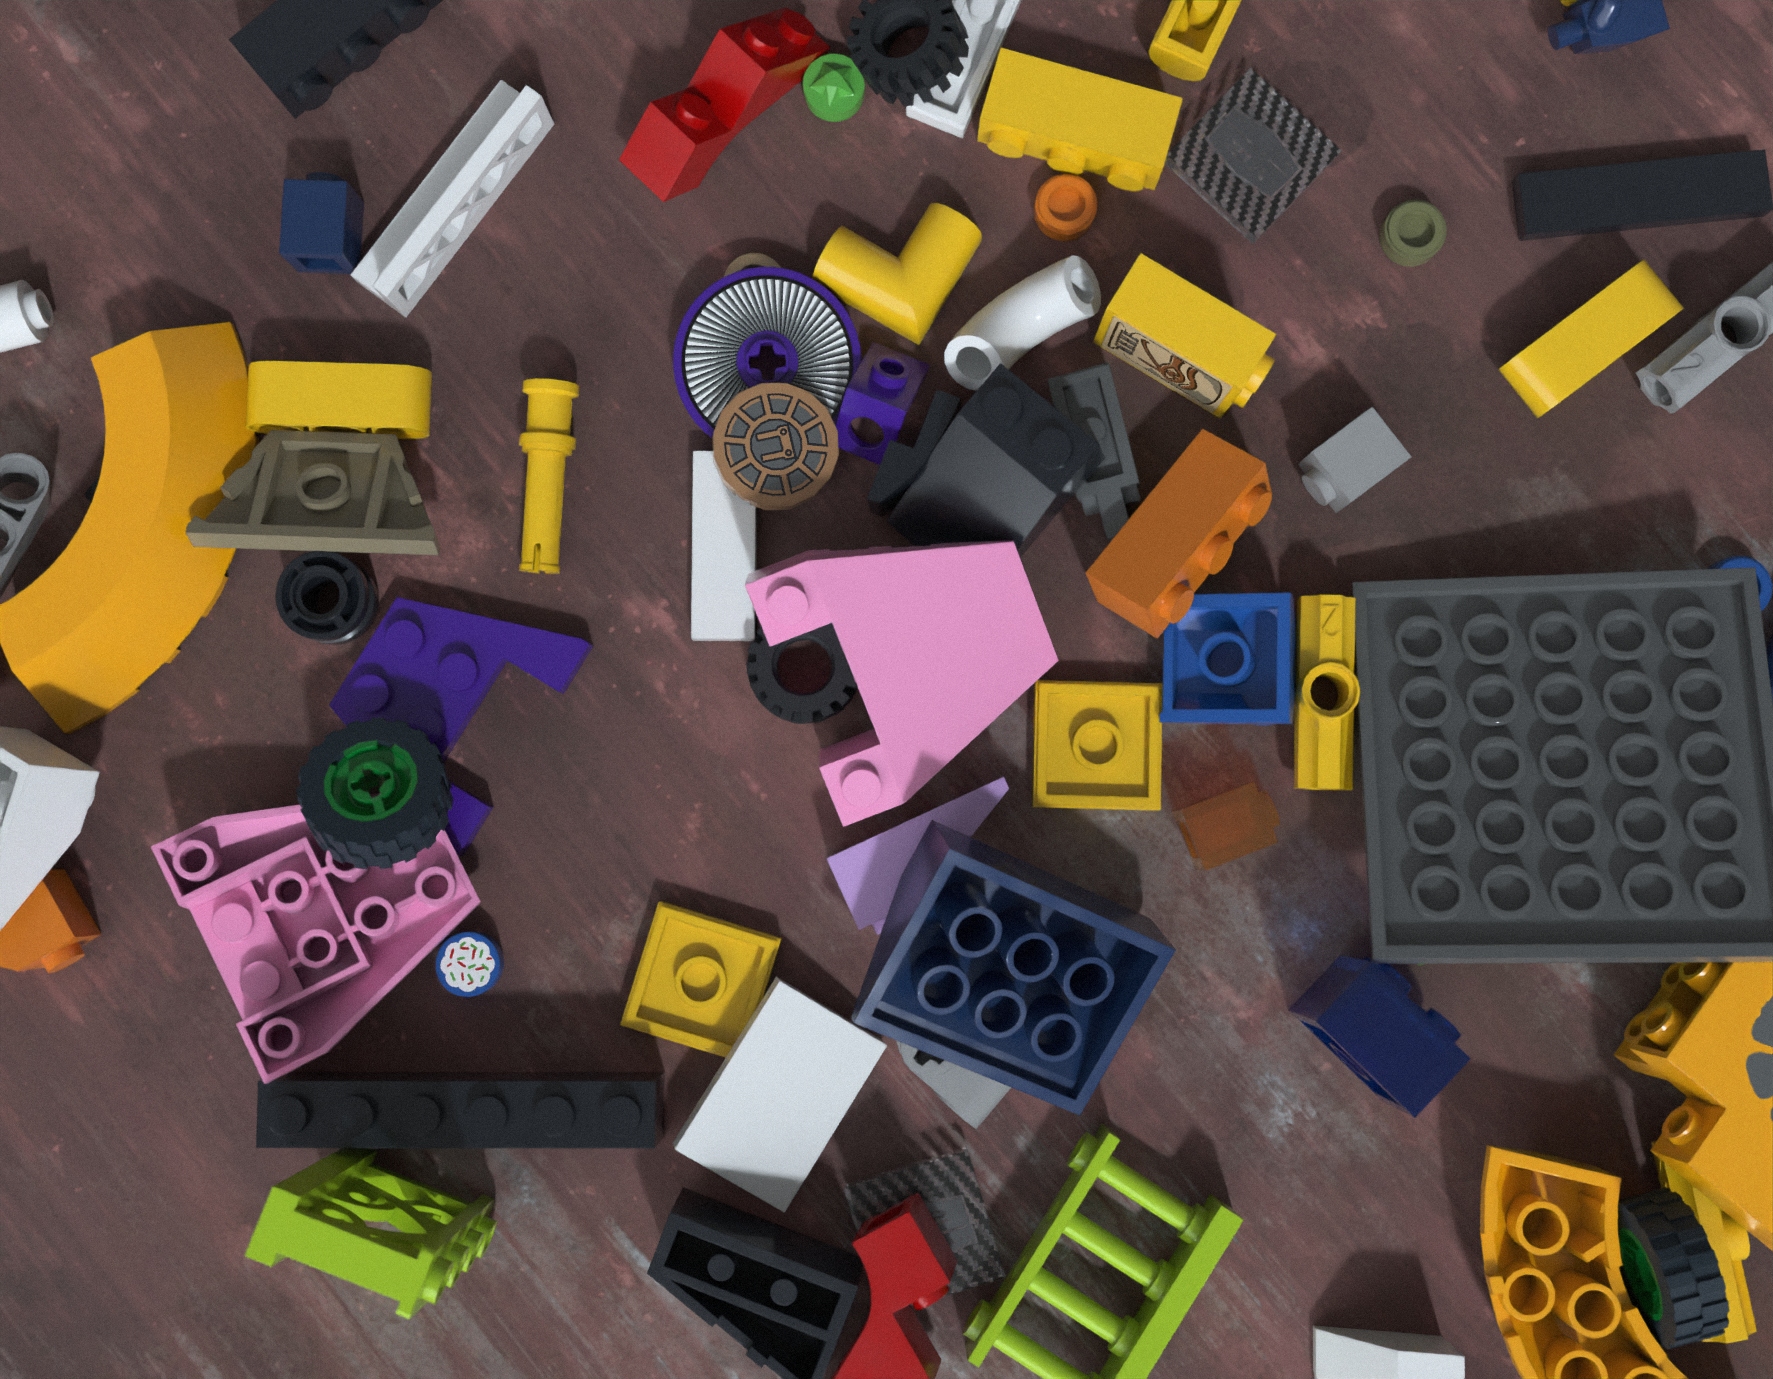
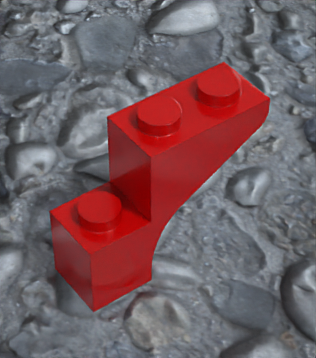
M788 7L720 28L688 87L649 103L619 161L663 202L698 188L712 164L731 140L751 121L801 82L809 65L817 58L827 55L831 47L815 33L813 24L805 16L790 10Z
M918 1192L863 1222L852 1241L869 1279L871 1309L869 1316L831 1379L936 1378L941 1358L910 1304L914 1306L915 1310H920L941 1299L949 1291L947 1284L952 1279L958 1260Z

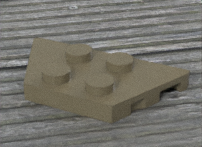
M270 430L254 448L248 463L236 469L220 487L225 496L205 520L194 516L187 524L185 532L193 547L439 555L441 548L396 434Z

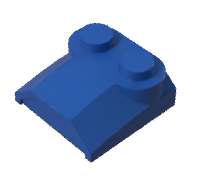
M1291 593L1194 594L1192 605L1186 615L1175 624L1170 622L1164 630L1163 704L1159 722L1253 724L1257 726L1293 723L1296 688V626L1293 595Z

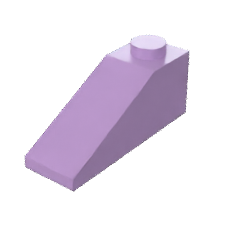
M1004 777L826 858L859 930L872 924L876 935L881 934L900 877L931 820L971 837L1009 790Z

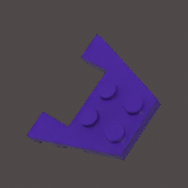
M397 597L329 706L346 726L348 723L357 720L360 723L372 721V718H384L385 721L395 722L397 719L407 722L410 728L414 730L419 728L427 734L430 743H435L440 751L444 763L507 662H511L564 694L593 648V645L577 637ZM450 781L453 807L448 811L449 822L445 831L457 855L464 856L492 811L493 806Z

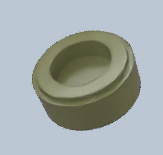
M1423 200L1404 201L1395 206L1381 224L1379 231L1381 248L1385 255L1396 264L1406 267L1422 265L1433 258L1443 246L1447 234L1446 222L1441 212L1434 205Z

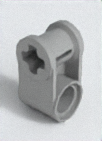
M896 1040L899 1052L908 1068L929 1085L949 1108L976 1129L1011 1089L1007 1085L921 1051L916 1055L918 1049Z

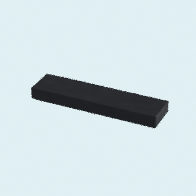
M1765 149L1521 173L1511 181L1519 241L1764 217L1773 211Z

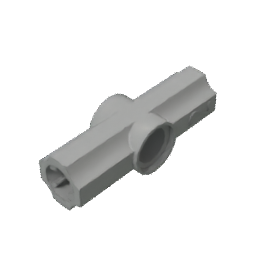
M1773 261L1717 307L1697 319L1689 330L1636 372L1641 384L1640 390L1653 405L1664 408L1670 414L1675 413L1742 357L1763 345L1769 335L1773 333ZM1721 321L1733 328L1736 333V343H1732L1725 338L1721 330Z

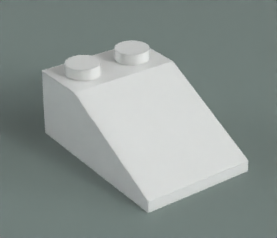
M0 726V931L80 834L87 810L95 797V785L100 773L28 729Z

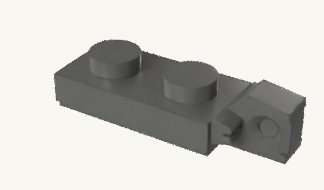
M1109 362L1049 378L1048 384L1054 408L1097 442L1106 457L1077 490L1076 496L1079 503L1082 502L1086 516L1101 513L1107 541L1110 543L1129 520L1127 506L1141 502L1138 487L1141 485Z

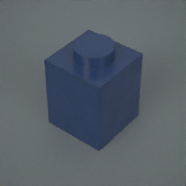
M313 172L306 175V180L284 179L279 254L298 272L351 274L361 262L364 201L347 181L334 174Z

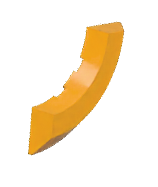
M231 322L148 331L90 357L99 380L106 428L104 458L92 503L76 534L55 562L31 585L8 601L0 604V644L12 672L66 734H71L114 710L139 692L138 687L164 663L170 664L181 651L178 649L179 645L194 629L201 616L207 617L229 578L225 574L234 557L236 548L193 547L185 532L187 524L194 516L205 520L225 496L220 487L236 469L248 463L252 456V451L260 442V439L255 436V432L245 427L249 365L235 325Z
M1487 1145L1481 1183L1480 1235L1485 1277L1496 1321L1522 1379H1689L1667 1358L1666 1353L1650 1333L1640 1312L1632 1305L1624 1286L1619 1269L1623 1264L1618 1237V1200L1621 1178L1594 1165L1532 1150Z

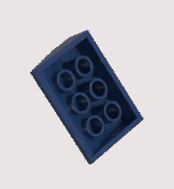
M931 820L900 877L851 1018L853 1023L1081 1115L1176 949L1150 918Z

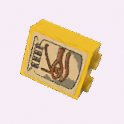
M1140 253L1107 306L1093 343L1221 419L1232 403L1243 408L1252 393H1255L1275 362V359L1265 354L1275 338L1276 333Z

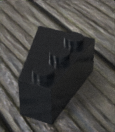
M683 1187L670 1211L647 1274L708 1325L713 1327L717 1324L747 1349L745 1355L762 1368L766 1365L782 1379H823L859 1287L863 1262L857 1255Z

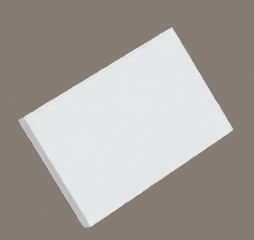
M776 976L673 1142L674 1149L785 1213L886 1049L887 1044Z

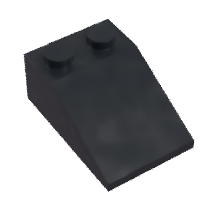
M1000 363L959 411L886 522L914 546L1013 540L1021 558L1106 457L1097 442Z

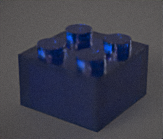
M1340 955L1288 1010L1381 1101L1416 1118L1471 1059L1455 1044L1462 1035L1435 1009L1429 1008L1426 1012L1406 996L1413 989L1412 986L1388 963L1377 965L1373 964L1368 957L1359 960Z

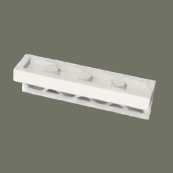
M500 80L354 269L351 276L364 288L401 315L407 317L554 126L553 119L542 96L527 85L519 93L503 80Z

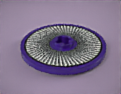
M757 267L737 271L723 277L705 289L686 312L677 332L673 352L674 377L682 403L695 423L711 438L721 411L739 392L760 383H788L810 392L828 409L836 426L846 388L861 363V351L857 332L847 311L839 300L824 286L810 277L795 271L776 267ZM766 345L773 346L774 355L785 357L786 360L785 367L776 368L774 373L775 379L763 380L760 369L750 368L749 366L750 359L760 357V347Z

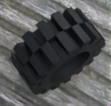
M863 0L858 6L864 18L852 17L849 28L854 36H847V46L852 52L850 57L876 95L880 93L884 101L894 104L898 97L903 106H913L914 94H918L923 103L934 99L930 91L934 86L938 85L943 93L952 86L946 77L949 72L957 77L962 73L964 66L958 57L968 58L969 46L965 39L969 37L963 22L950 0H878L873 5L867 0ZM915 27H927L929 29L924 43L913 53L900 58H890L888 56L892 43L903 32Z

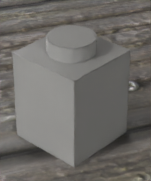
M1371 407L1314 449L1298 465L1305 473L1302 476V481L1309 494L1320 505L1326 506L1329 504L1334 512L1338 513L1410 459L1411 455L1376 410Z

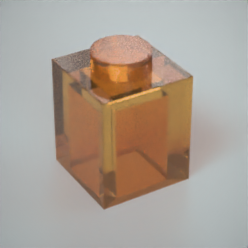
M1254 782L1237 785L1172 811L1195 870L1207 871L1278 843L1273 828L1280 826L1276 807L1266 790L1258 792Z

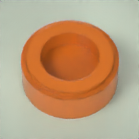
M1060 174L1048 179L1040 187L1034 204V218L1037 226L1046 236L1057 241H1072L1083 236L1092 226L1097 212V197L1093 188L1087 181L1072 174Z

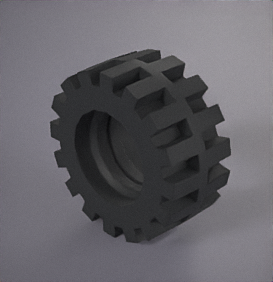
M832 623L773 646H769L762 626L758 629V634L754 641H751L748 649L746 668L750 686L756 698L770 713L782 720L796 724L819 723L834 715L836 716L852 700L858 686ZM809 640L818 643L827 650L831 658L832 670L828 680L821 688L811 693H798L790 690L782 683L778 675L777 664L781 653L788 645L796 641Z

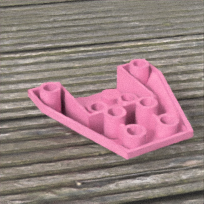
M380 793L370 794L371 798L380 795ZM300 805L212 817L151 846L178 905L190 910L238 1009L242 1021L236 1023V1026L264 1084L328 1053L481 903L445 830H440L435 837L437 841L429 849L424 848L416 854V858L407 863L404 860L393 864L391 868L380 869L379 866L368 867V870L355 868L354 864L348 862L342 864L333 859L328 850L324 852L317 844L300 810L302 809Z

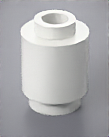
M24 280L0 285V353L46 341L48 327L54 324L53 311L46 295L40 289L33 290Z

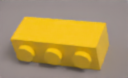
M1000 47L980 116L977 141L986 143L992 152L1004 157L1020 158L1025 154L1047 160V164L1051 168L1062 173L1077 175L1086 171L1107 177L1110 184L1123 190L1140 191L1143 187L1155 190L1165 164L1183 98Z

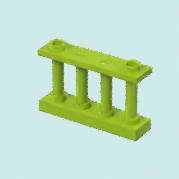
M1101 1124L1094 1136L1089 1132H1085L1075 1145L1067 1161V1166L1072 1168L1073 1171L992 1301L988 1303L981 1299L969 1315L962 1330V1334L968 1337L965 1342L967 1361L979 1368L991 1347L994 1346L1043 1379H1146L1244 1219L1231 1206L1212 1194L1209 1195L1203 1206L1195 1203L1191 1207L1112 1156L1111 1154L1120 1139L1112 1129L1104 1124ZM1097 1177L1178 1229L1177 1237L1181 1239V1242L1169 1262L1161 1259L1156 1263L1076 1211ZM1062 1233L1143 1285L1142 1293L1147 1297L1134 1318L1126 1315L1121 1319L1042 1267ZM1027 1289L1109 1342L1108 1350L1112 1354L1099 1375L1094 1371L1088 1375L1084 1374L1007 1323Z

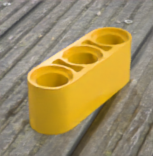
M1643 259L1498 370L1535 417L1539 418L1666 323L1684 307L1647 261Z
M295 361L252 362L249 364L245 427L248 430L262 434H268L270 430L396 434L397 439L427 438L430 433L432 372L421 367L399 364Z

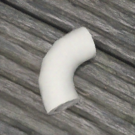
M1071 255L1026 277L998 295L974 314L949 342L944 352L945 365L949 374L960 385L977 391L1000 363L1009 370L1018 359L1037 344L1056 332L1095 315L1101 305V292L1091 267L1081 257Z

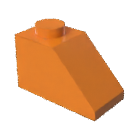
M50 869L1 929L0 967L14 971L45 968L47 973L51 974L70 966L84 957L85 952L81 946L101 935L65 869Z

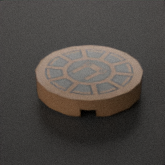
M760 383L739 392L721 411L712 436L713 463L723 485L735 496L737 494L742 500L749 502L750 505L763 510H790L812 500L830 480L839 456L838 431L828 409L810 392L788 383Z

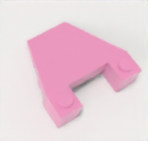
M1013 540L930 544V546L896 548L883 546L830 551V549L808 550L749 573L745 582V587L769 646L830 623L834 626L874 727L872 730L822 748L819 752V769L843 827L904 804L1059 661Z

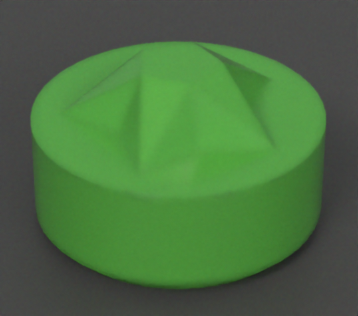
M827 54L814 60L807 68L803 78L805 102L815 116L825 121L839 122L856 114L864 101L865 81L852 59L841 54Z

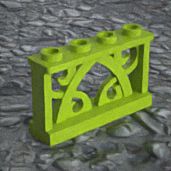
M341 1148L272 1186L245 1257L270 1267L289 1257L400 1301L396 1314L409 1320L427 1302L436 1304L445 1287L452 1288L461 1271L467 1273L475 1258H482L497 1226V1220L488 1217L495 1201L494 1198L482 1194L472 1203L373 1164L377 1151L371 1148ZM363 1220L387 1221L401 1232L367 1227Z

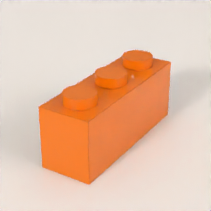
M1202 429L1086 571V576L1097 602L1157 639L1170 622L1172 624L1179 622L1190 609L1194 599V592L1209 574L1214 575L1225 566L1231 556L1234 542L1246 527L1259 523L1268 511L1272 500V491L1265 462Z

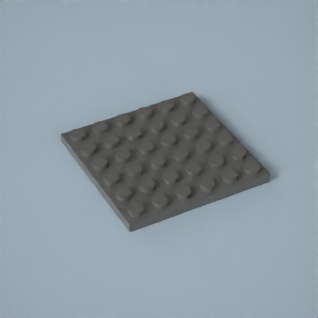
M1755 567L1352 582L1351 597L1356 598L1355 676L1359 681L1360 687L1357 712L1371 964L1773 962V701Z

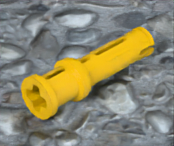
M556 379L523 380L522 392L528 395L526 432L520 434L519 445L522 446V452L528 453L522 555L519 571L530 573L545 571L546 574H560L559 552L565 457L572 456V450L576 448V438L570 436L572 399L579 397V385Z

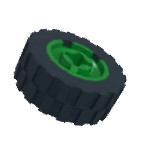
M372 718V721L360 723L357 720L348 723V727L337 732L334 730L326 735V740L318 747L314 746L308 753L309 759L305 766H301L298 774L300 787L296 788L297 799L302 808L300 810L317 844L324 852L328 850L333 859L342 864L348 862L354 864L355 868L368 870V867L379 866L380 869L391 868L393 864L404 860L407 863L416 858V854L424 848L429 849L437 841L435 838L440 830L444 831L449 822L447 814L449 809L453 807V796L450 791L452 786L440 751L435 743H430L427 734L419 728L417 730L410 728L408 723L396 719L395 722L385 721L384 718ZM381 786L379 788L380 795L371 798L368 791L374 787Z
M1667 1187L1619 1199L1618 1237L1623 1264L1619 1269L1632 1305L1638 1309L1661 1347L1665 1346L1666 1349H1672L1724 1334V1328H1728L1729 1319L1727 1318L1729 1301L1726 1298L1724 1278L1721 1275L1714 1249L1712 1250L1707 1239L1708 1236L1702 1224L1700 1225L1691 1207L1688 1204L1686 1205L1677 1192H1671V1189Z

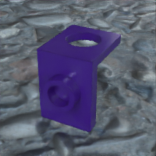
M872 343L846 388L836 423L838 448L880 465L889 441H898L905 416L927 376L929 364L880 344ZM858 417L874 420L882 428L884 439L878 443H867L860 440L852 431L851 421Z

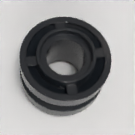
M311 551L298 556L283 570L276 586V606L284 623L295 633L327 645L345 644L359 638L372 625L378 611V590L371 575L359 564L335 552ZM330 583H336L340 593L337 605L331 611L320 614L316 605L319 591Z

